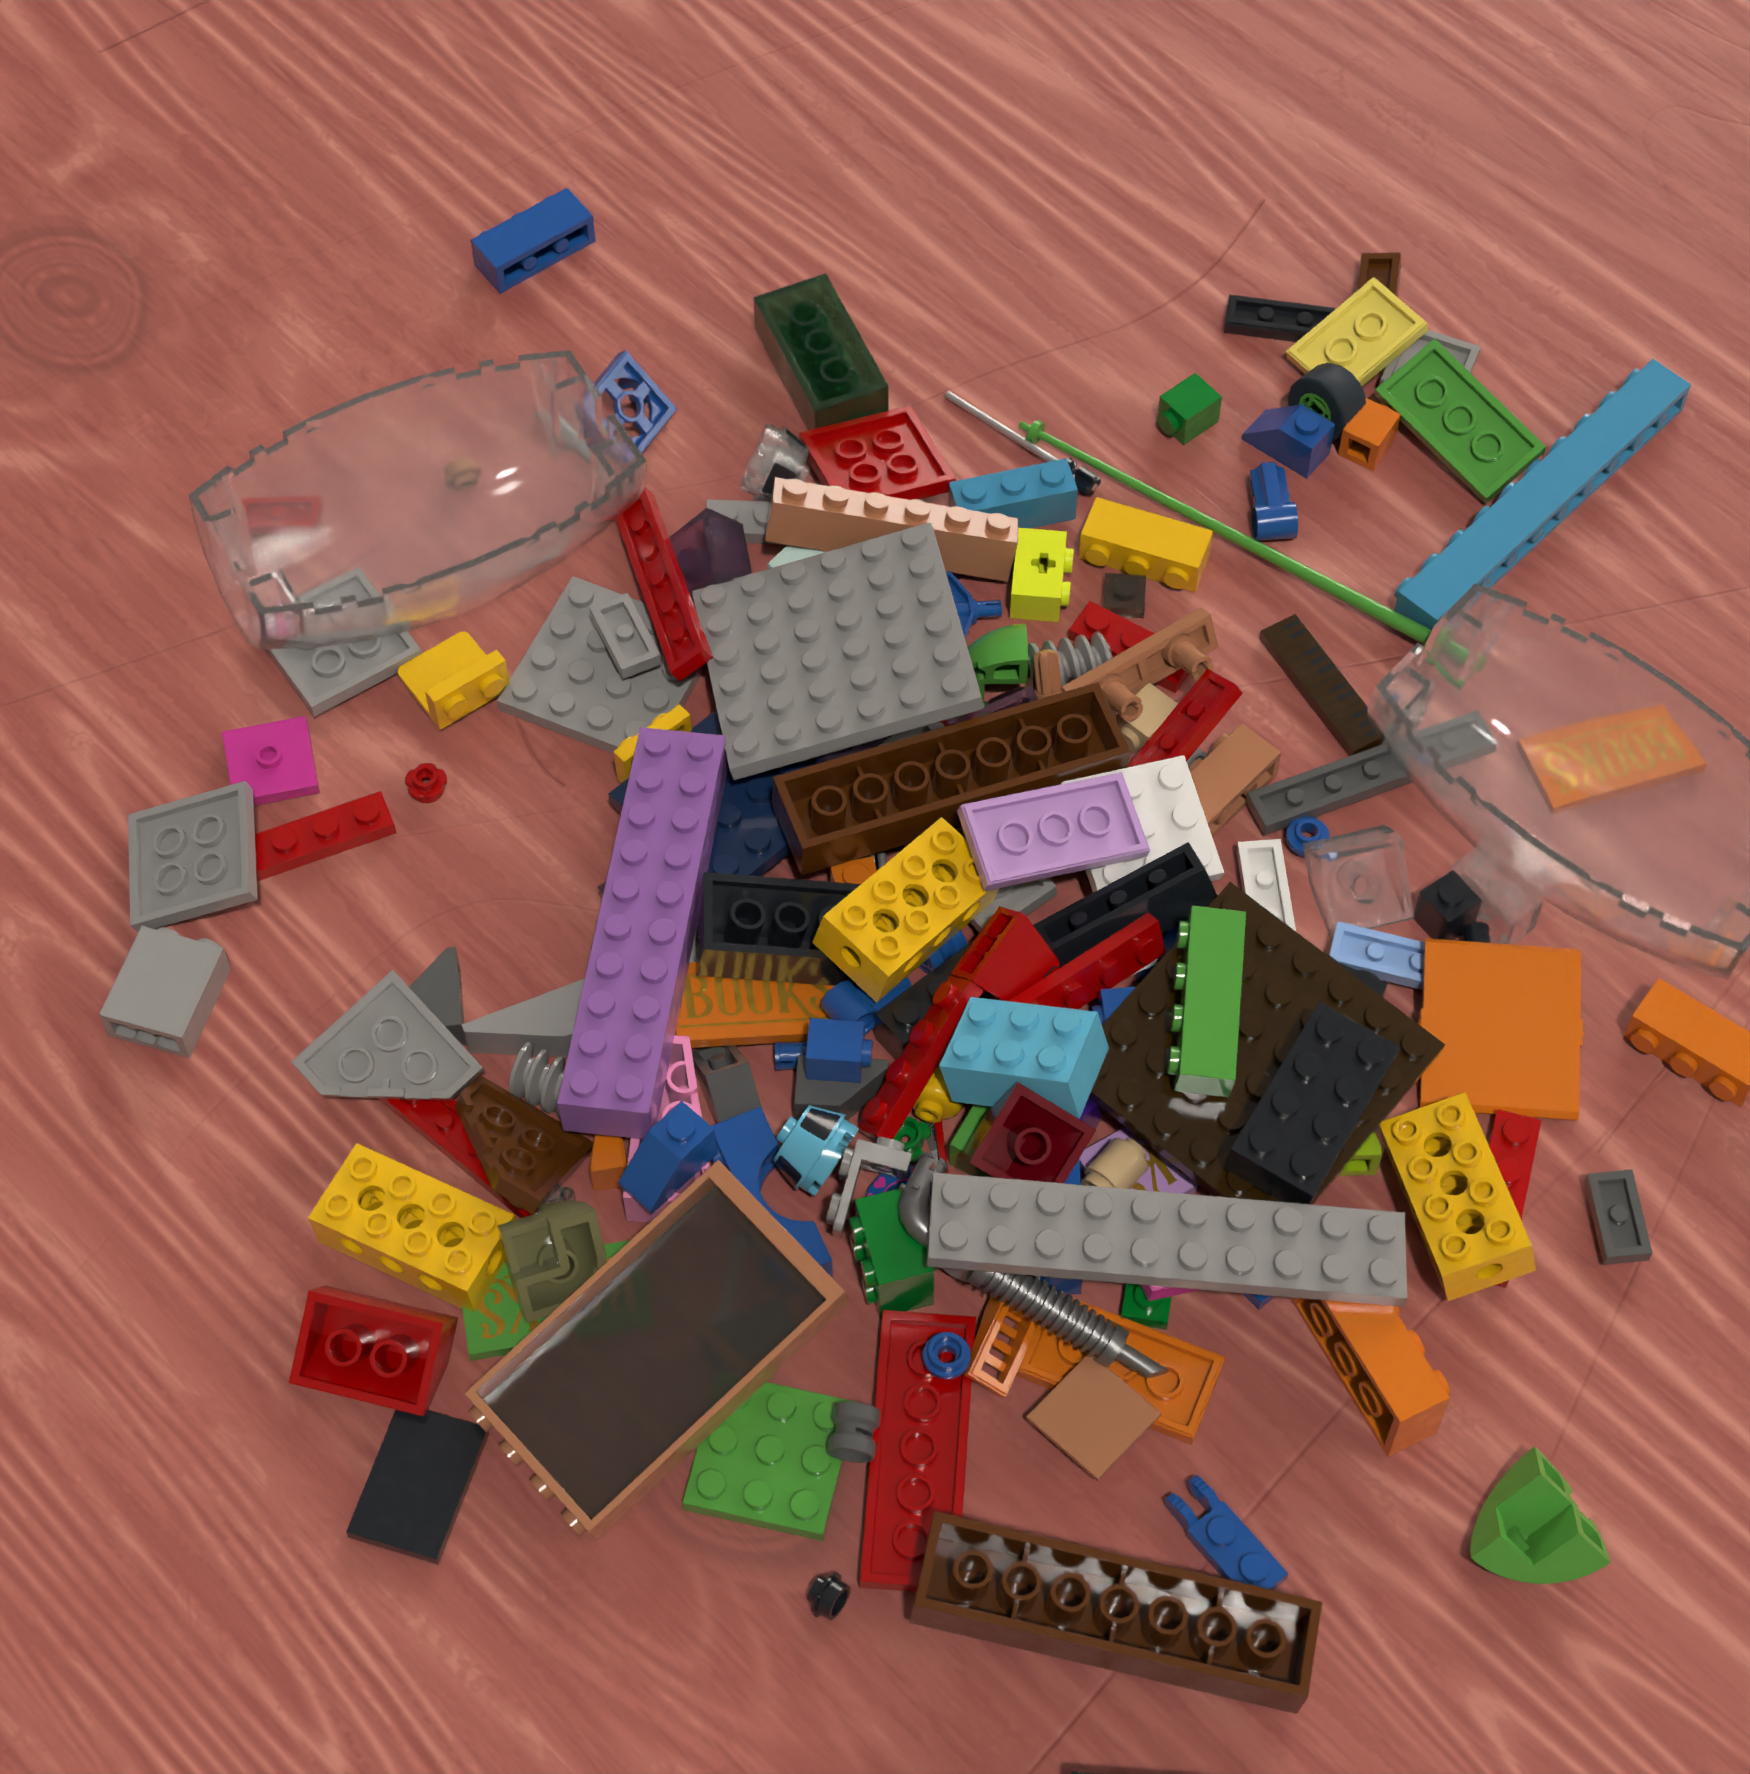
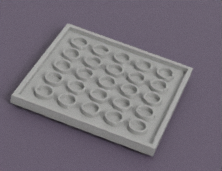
M932 522L692 591L696 612L713 658L707 662L722 735L726 736L725 750L733 780L985 709Z

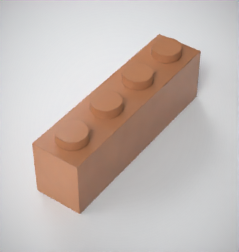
M1243 723L1231 734L1228 732L1222 734L1215 742L1212 752L1203 760L1198 758L1189 766L1212 838L1247 805V792L1266 786L1278 773L1281 751Z

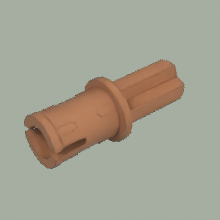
M1052 649L1037 651L1034 654L1037 688L1033 691V697L1035 699H1042L1062 693L1058 652Z

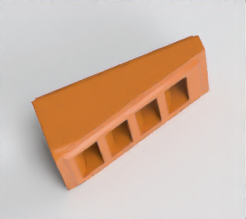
M595 1134L589 1167L593 1190L620 1187L618 1181L627 1168L623 1137Z
M997 1295L995 1298L990 1297L985 1308L971 1351L970 1363L964 1375L1003 1398L1006 1397L1038 1328L1039 1320L1035 1323L1030 1320L1031 1315L1027 1318L1022 1315L1023 1310L1019 1313L1014 1311L1015 1305L1011 1308L1006 1306L1007 1300L1001 1303L998 1301L999 1295ZM1005 1316L1015 1322L1014 1329L1003 1323ZM998 1331L1010 1338L1008 1345L996 1338ZM991 1347L1005 1354L1003 1361L989 1353ZM984 1362L1000 1371L998 1379L981 1370Z

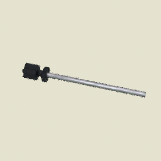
M947 391L945 393L946 399L1047 462L1059 460L952 392ZM1068 458L1067 461L1077 489L1087 496L1093 495L1096 487L1101 484V478L1083 466L1076 470L1077 463L1072 458Z

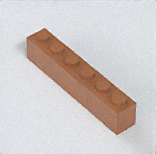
M775 477L767 515L765 541L828 552L932 522L945 571L1008 582L1018 545V518L1008 517L1000 513L990 514L967 510L959 506L949 507L931 504L918 499L907 500L885 496L881 493H866L844 489L840 486H824L803 482L799 479Z

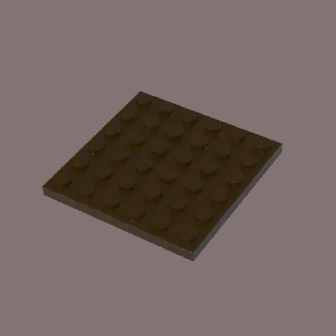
M1229 882L1208 907L1246 912L1236 1080L1230 1096L1222 1097L1174 1091L1175 1075L1167 1074L1170 1047H1177L1178 1032L1170 1031L1173 1004L1180 1005L1181 990L1173 988L1176 963H1183L1184 949L1177 948L1176 942L1102 1025L1109 1049L1088 1098L1211 1195L1282 1202L1227 1171L1223 1166L1233 1144L1318 1003L1322 1002L1398 1045L1401 1049L1312 1201L1311 1205H1314L1439 1056L1445 1044L1241 889Z

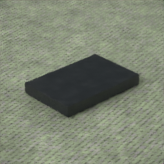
M395 1410L347 1528L348 1538L439 1565L488 1439L489 1431L486 1432L480 1425L430 1410L427 1411L425 1416Z

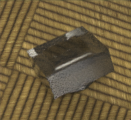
M1105 573L1103 607L1121 617L1144 619L1146 576Z

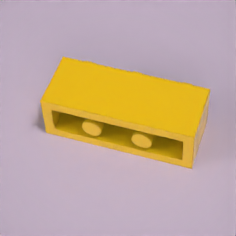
M1096 497L1081 532L1079 559L1089 561L1096 566H1107L1124 571L1134 577H1144L1158 581L1175 589L1196 592L1210 556L1213 531Z

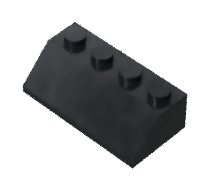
M704 872L696 932V976L832 986L843 981H852L855 986H858L812 942L822 917L861 884Z

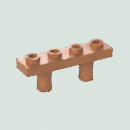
M1202 607L1062 686V691L1066 692L1098 682L1110 708L1125 721L1131 722L1136 720L1143 712L1142 701L1136 694L1148 683L1153 685L1181 668L1196 681L1207 669L1213 671L1212 659L1205 655L1219 647L1211 614Z

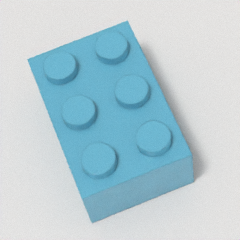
M970 997L939 1067L953 1102L993 1107L1017 1081L1073 1116L1080 1118L1109 1046L1098 1012Z

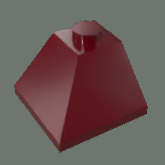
M1016 1081L984 1116L962 1155L969 1163L994 1178L1064 1184L1095 1134L1096 1129Z

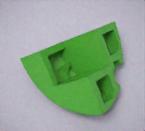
M1013 624L997 628L982 635L967 647L983 704L985 684H1027L1028 639L1026 624Z
M1533 1447L1523 1455L1497 1483L1479 1513L1471 1538L1470 1554L1475 1562L1499 1576L1525 1583L1552 1584L1571 1581L1590 1575L1611 1563L1606 1546L1595 1523L1579 1510L1577 1504L1571 1498L1573 1490L1536 1447Z

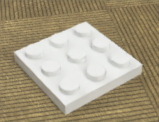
M1184 755L1061 783L1066 784L1122 772L1150 848L1148 855L1143 858L1086 869L1093 892L1187 842L1190 843L1202 862L1210 880L1214 881L1222 878L1224 870Z

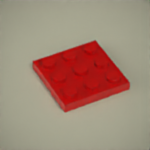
M911 405L799 432V440L807 446V449L803 448L800 444L799 446L824 486H840L848 490L866 493L875 492L889 497L919 500L949 492V482L956 481L955 475Z

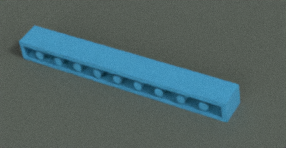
M1654 359L1641 370L1635 368L1617 392L1610 391L1592 415L1586 413L1578 421L1574 431L1567 438L1565 436L1558 438L1551 447L1549 454L1542 461L1540 459L1534 460L1518 483H1509L1495 504L1491 507L1488 505L1484 506L1474 518L1471 526L1465 531L1459 529L1449 540L1447 548L1440 554L1433 553L1423 564L1421 571L1413 579L1407 577L1400 583L1394 594L1397 598L1394 611L1431 630L1440 621L1449 624L1450 627L1683 410L1691 384Z

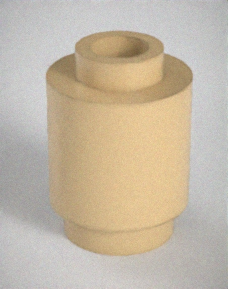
M1114 1138L1085 1169L1086 1176L1082 1179L1081 1184L1131 1189L1148 1170V1164L1145 1160L1147 1154L1136 1141L1130 1138L1125 1140Z

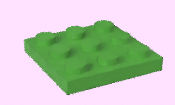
M718 1372L708 1410L742 1378L737 1375ZM766 1382L698 1446L682 1502L683 1510L823 1541L843 1464L842 1460L833 1458L827 1453L828 1441L830 1436L835 1433L836 1426L832 1421L833 1407L839 1402L855 1401Z

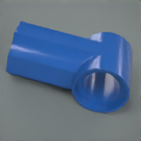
M1275 462L1261 463L1257 468L1250 470L1249 475L1253 500L1252 530L1254 539L1262 541L1297 538V507L1295 502H1290L1285 469L1276 465Z
M906 977L877 1003L863 989L855 986L852 981H843L828 991L821 1002V1007L833 1020L864 1022L865 1036L875 1027V1013L910 988L911 981Z

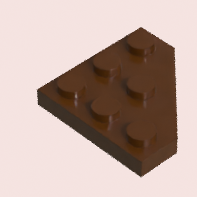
M481 1075L460 1093L455 1105V1109L493 1191L506 1198L513 1206L524 1209L533 1215L580 1167L593 1149L594 1142L578 1132L563 1131L561 1122Z

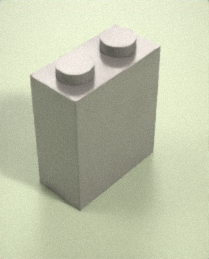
M141 926L99 1014L108 1036L191 1058L231 971L224 948L210 939L201 938L197 941L180 936L169 928L160 927L153 929Z

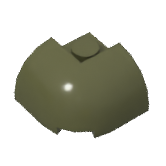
M570 1200L543 1204L540 1208V1213L498 1225L506 1257L505 1264L515 1297L526 1323L549 1316L606 1263V1252L596 1212L586 1202Z

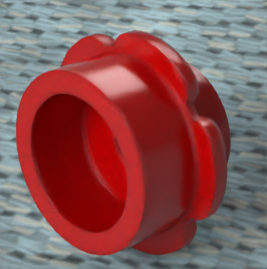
M422 763L407 773L405 784L409 787L408 793L420 803H433L442 797L445 790L444 785L447 784V775L443 769H437L432 763ZM424 779L430 780L429 782L422 783Z

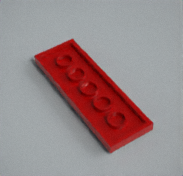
M883 1310L875 1407L881 1411L879 1427L873 1432L876 1452L875 1459L870 1462L860 1588L916 1592L934 1511L963 1518L972 1379L965 1376L964 1373L953 1379H941L932 1375L925 1367L923 1351L931 1337L939 1333L951 1332L961 1336L967 1342L971 1353L975 1342L976 1317ZM943 1352L938 1356L939 1360L943 1363H951L955 1360V1356L950 1352Z

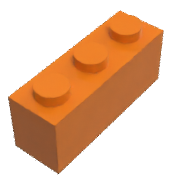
M1658 978L1632 1014L1623 1037L1630 1040L1638 1050L1653 1054L1670 1064L1672 1069L1684 1077H1691L1708 1087L1716 1097L1724 1101H1731L1741 1107L1750 1094V1032Z

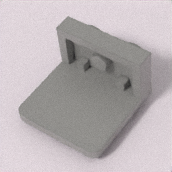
M878 1137L876 1144L857 1139L855 1150L845 1149L839 1170V1179L846 1181L842 1195L833 1192L826 1217V1223L834 1225L833 1236L840 1238L843 1236L861 1168L903 1180L906 1179L912 1153L904 1152V1143L884 1137Z

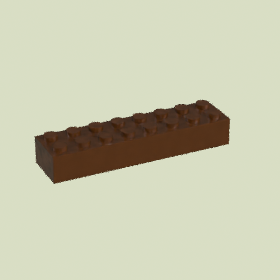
M1097 682L774 776L772 806L800 874L805 875L909 844L941 817L954 829L962 828L957 813L958 808L962 804L1061 785L1064 781L1128 768L1131 750Z
M934 1511L909 1623L1297 1714L1308 1699L1322 1602Z

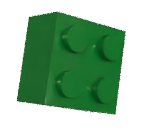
M898 1189L855 1199L856 1216L849 1218L852 1233L850 1235L851 1247L855 1261L861 1262L863 1273L861 1281L866 1302L868 1305L876 1303L880 1318H882L883 1310L907 1312L934 1305L933 1267H927L928 1248L919 1244L904 1228L900 1220L898 1207L902 1192Z

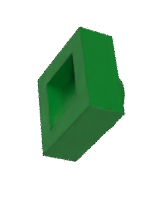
M1126 1283L1121 1317L1150 1328L1167 1330L1172 1296L1148 1301L1140 1284Z

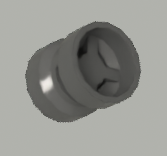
M858 1402L836 1403L832 1414V1421L836 1425L835 1433L830 1436L828 1441V1455L847 1462H872L875 1459L876 1452L873 1432L879 1427L881 1411L874 1406Z

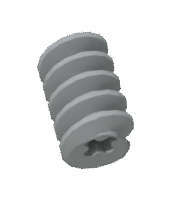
M1099 632L1092 634L1090 644L1084 635H1078L1075 638L1074 647L1070 640L1064 637L1059 640L1057 649L1050 640L1044 641L1041 649H1052L1058 652L1062 686L1067 684L1069 678L1074 680L1113 658L1109 644ZM1035 643L1028 644L1027 687L1032 697L1036 684L1034 654L1040 651Z
M526 1042L514 1061L510 1073L509 1091L520 1099L525 1097L526 1102L530 1105L537 1106L541 1104L542 1110L550 1114L556 1111L560 1118L557 1102L564 1075L565 1058L558 1056L550 1066L548 1065L550 1051L542 1049L536 1058H533L534 1044Z

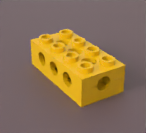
M941 817L822 917L812 943L877 1003L994 901L999 888L984 891L967 840Z
M1466 1092L1387 1119L1380 1124L1386 1153L1447 1301L1536 1271L1531 1241Z
M358 1143L355 1144L308 1216V1220L319 1243L461 1309L463 1306L473 1312L477 1309L506 1261L498 1225L516 1220L515 1215Z

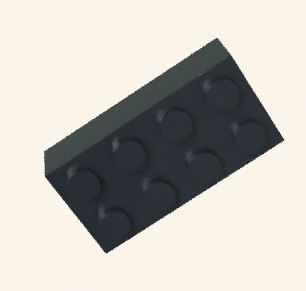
M1319 1002L1233 1144L1223 1168L1282 1202L1311 1205L1389 1072L1401 1047Z

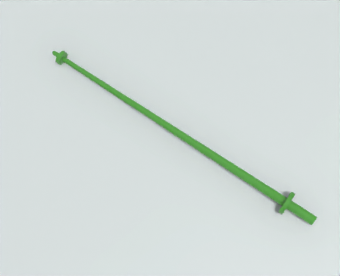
M1040 420L1034 421L1032 425L1023 421L1019 423V427L1028 432L1026 439L1033 444H1037L1040 439L1424 644L1421 653L1423 659L1431 661L1439 652L1477 673H1480L1485 666L1487 658L1446 637L1449 631V624L1440 621L1431 630L1045 433L1046 425Z

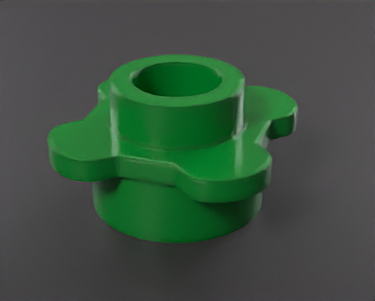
M907 1116L893 1140L902 1142L901 1139L903 1137H909L910 1140L904 1143V1152L912 1153L910 1163H917L920 1155L923 1153L924 1141L931 1136V1129L925 1122L919 1123L916 1119Z

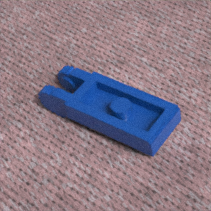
M1195 1475L1187 1482L1192 1496L1208 1512L1199 1521L1192 1509L1176 1493H1172L1164 1500L1166 1508H1168L1172 1516L1175 1517L1176 1521L1187 1532L1186 1537L1223 1579L1274 1590L1287 1579L1288 1572L1224 1501L1220 1503L1213 1489L1199 1476Z

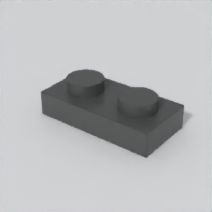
M1633 1170L1587 1174L1584 1184L1603 1265L1649 1261L1652 1255V1248Z

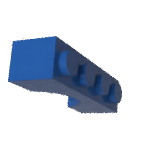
M758 1107L712 1125L711 1127L715 1129L717 1155L710 1160L712 1165L719 1160L833 1278L832 1258L815 1222L797 1221L783 1217L772 1210L762 1197L761 1189L768 1175L777 1167L773 1159L779 1151L778 1142L762 1108ZM742 1228L750 1248L758 1246L763 1259L759 1260L758 1264L767 1286L775 1285L780 1297L784 1298L802 1292L803 1290Z

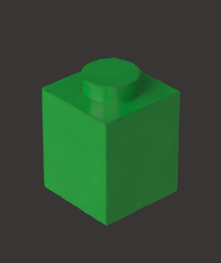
M1194 373L1159 397L1157 422L1167 435H1172L1184 446L1219 422L1222 396L1197 373Z

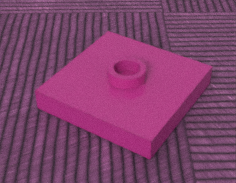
M306 716L222 732L230 785L246 781L253 789L254 806L320 793Z

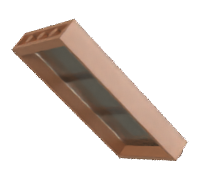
M717 1160L464 1393L474 1404L468 1413L486 1432L495 1427L505 1439L498 1445L517 1467L524 1461L536 1474L529 1481L548 1501L555 1495L567 1508L561 1514L562 1518L579 1536L587 1530L598 1540L850 1304V1300L842 1287L735 1176Z

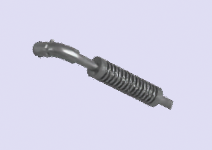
M924 1152L920 1155L907 1184L902 1183L898 1189L902 1192L898 1205L900 1220L907 1233L926 1248H928L930 1218L928 1212L930 1210L933 1172L946 1173L948 1169L945 1160L940 1158L935 1168L933 1167L929 1170L937 1156L930 1152ZM969 1270L967 1274V1282L977 1288L983 1285L982 1291L987 1293L991 1290L990 1296L995 1298L999 1295L998 1301L1003 1303L1007 1300L1006 1306L1011 1308L1015 1305L1014 1311L1019 1313L1023 1310L1022 1315L1027 1318L1031 1315L1030 1320L1035 1323L1039 1320L1038 1325L1043 1328L1047 1325L1046 1330L1051 1333L1055 1330V1336L1059 1338L1063 1335V1341L1067 1343L1071 1340V1346L1075 1348L1079 1345V1351L1083 1353L1087 1350V1356L1093 1357L1095 1355L1094 1360L1105 1367H1109L1116 1359L1145 1378L1157 1377L1170 1371L1126 1344L1129 1331L1118 1324L1112 1326L1113 1321L1110 1319L1104 1321L1105 1317L1102 1314L1096 1316L1097 1312L1091 1309L1088 1311L1089 1307L1083 1304L1080 1306L1081 1302L1077 1299L1072 1301L1073 1297L1067 1294L1064 1297L1065 1292L1059 1289L1055 1292L1057 1287L1053 1284L1047 1287L1048 1281L1045 1279L1039 1282L1040 1276L1031 1277L1032 1275Z

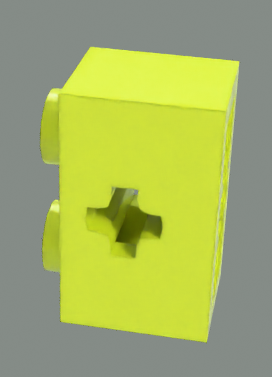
M1018 528V545L1015 552L1010 618L1059 622L1060 607H1069L1071 582L1063 581L1064 573H1072L1074 549L1066 548V531Z

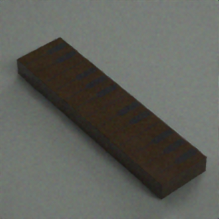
M1296 614L1261 630L1259 638L1349 756L1387 742L1388 732Z

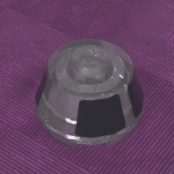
M766 423L758 438L760 441L745 468L740 482V490L753 495V500L770 501L775 477L799 479L805 482L810 467L805 465L809 448L785 426H782L780 429Z

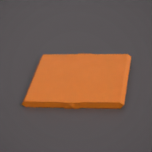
M1425 938L1423 948L1422 1008L1419 1012L1418 1024L1443 1042L1445 1047L1420 1077L1419 1108L1466 1092L1475 1113L1495 1114L1496 1110L1500 1109L1528 1117L1578 1120L1580 1048L1583 1045L1584 1036L1583 1019H1581V950Z

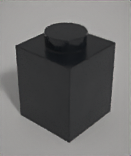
M1452 870L1420 891L1413 919L1431 939L1455 940L1461 936L1463 926L1476 922L1482 900Z

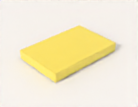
M1373 277L1286 351L1287 359L1304 374L1319 364L1333 363L1341 365L1356 377L1361 386H1364L1428 331V323Z

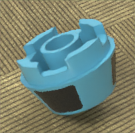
M808 1105L799 1120L790 1116L776 1137V1140L783 1145L773 1161L796 1191L800 1187L815 1197L842 1157L847 1145L859 1130L858 1127L844 1119L846 1114Z

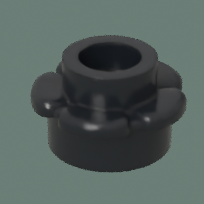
M834 1573L827 1578L821 1575L812 1585L807 1600L812 1603L811 1611L813 1616L819 1617L822 1615L829 1620H833L844 1608L849 1598L851 1587L841 1581L839 1573Z

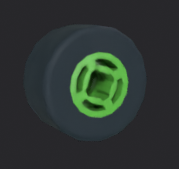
M1324 363L1317 365L1291 386L1288 394V406L1303 404L1333 422L1335 428L1332 441H1335L1342 436V431L1346 424L1366 404V397L1360 382L1350 371L1341 365Z

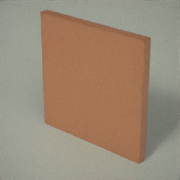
M1086 1356L1027 1415L1026 1419L1098 1482L1161 1416V1412L1111 1369L1095 1361V1356Z

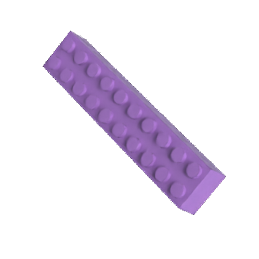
M640 727L557 1102L563 1131L644 1139L647 1132L658 1122L698 923L703 873L708 872L729 768L725 750V735Z

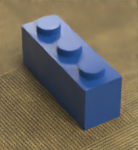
M565 188L471 239L474 265L497 292L501 294L596 242L593 215L568 188Z

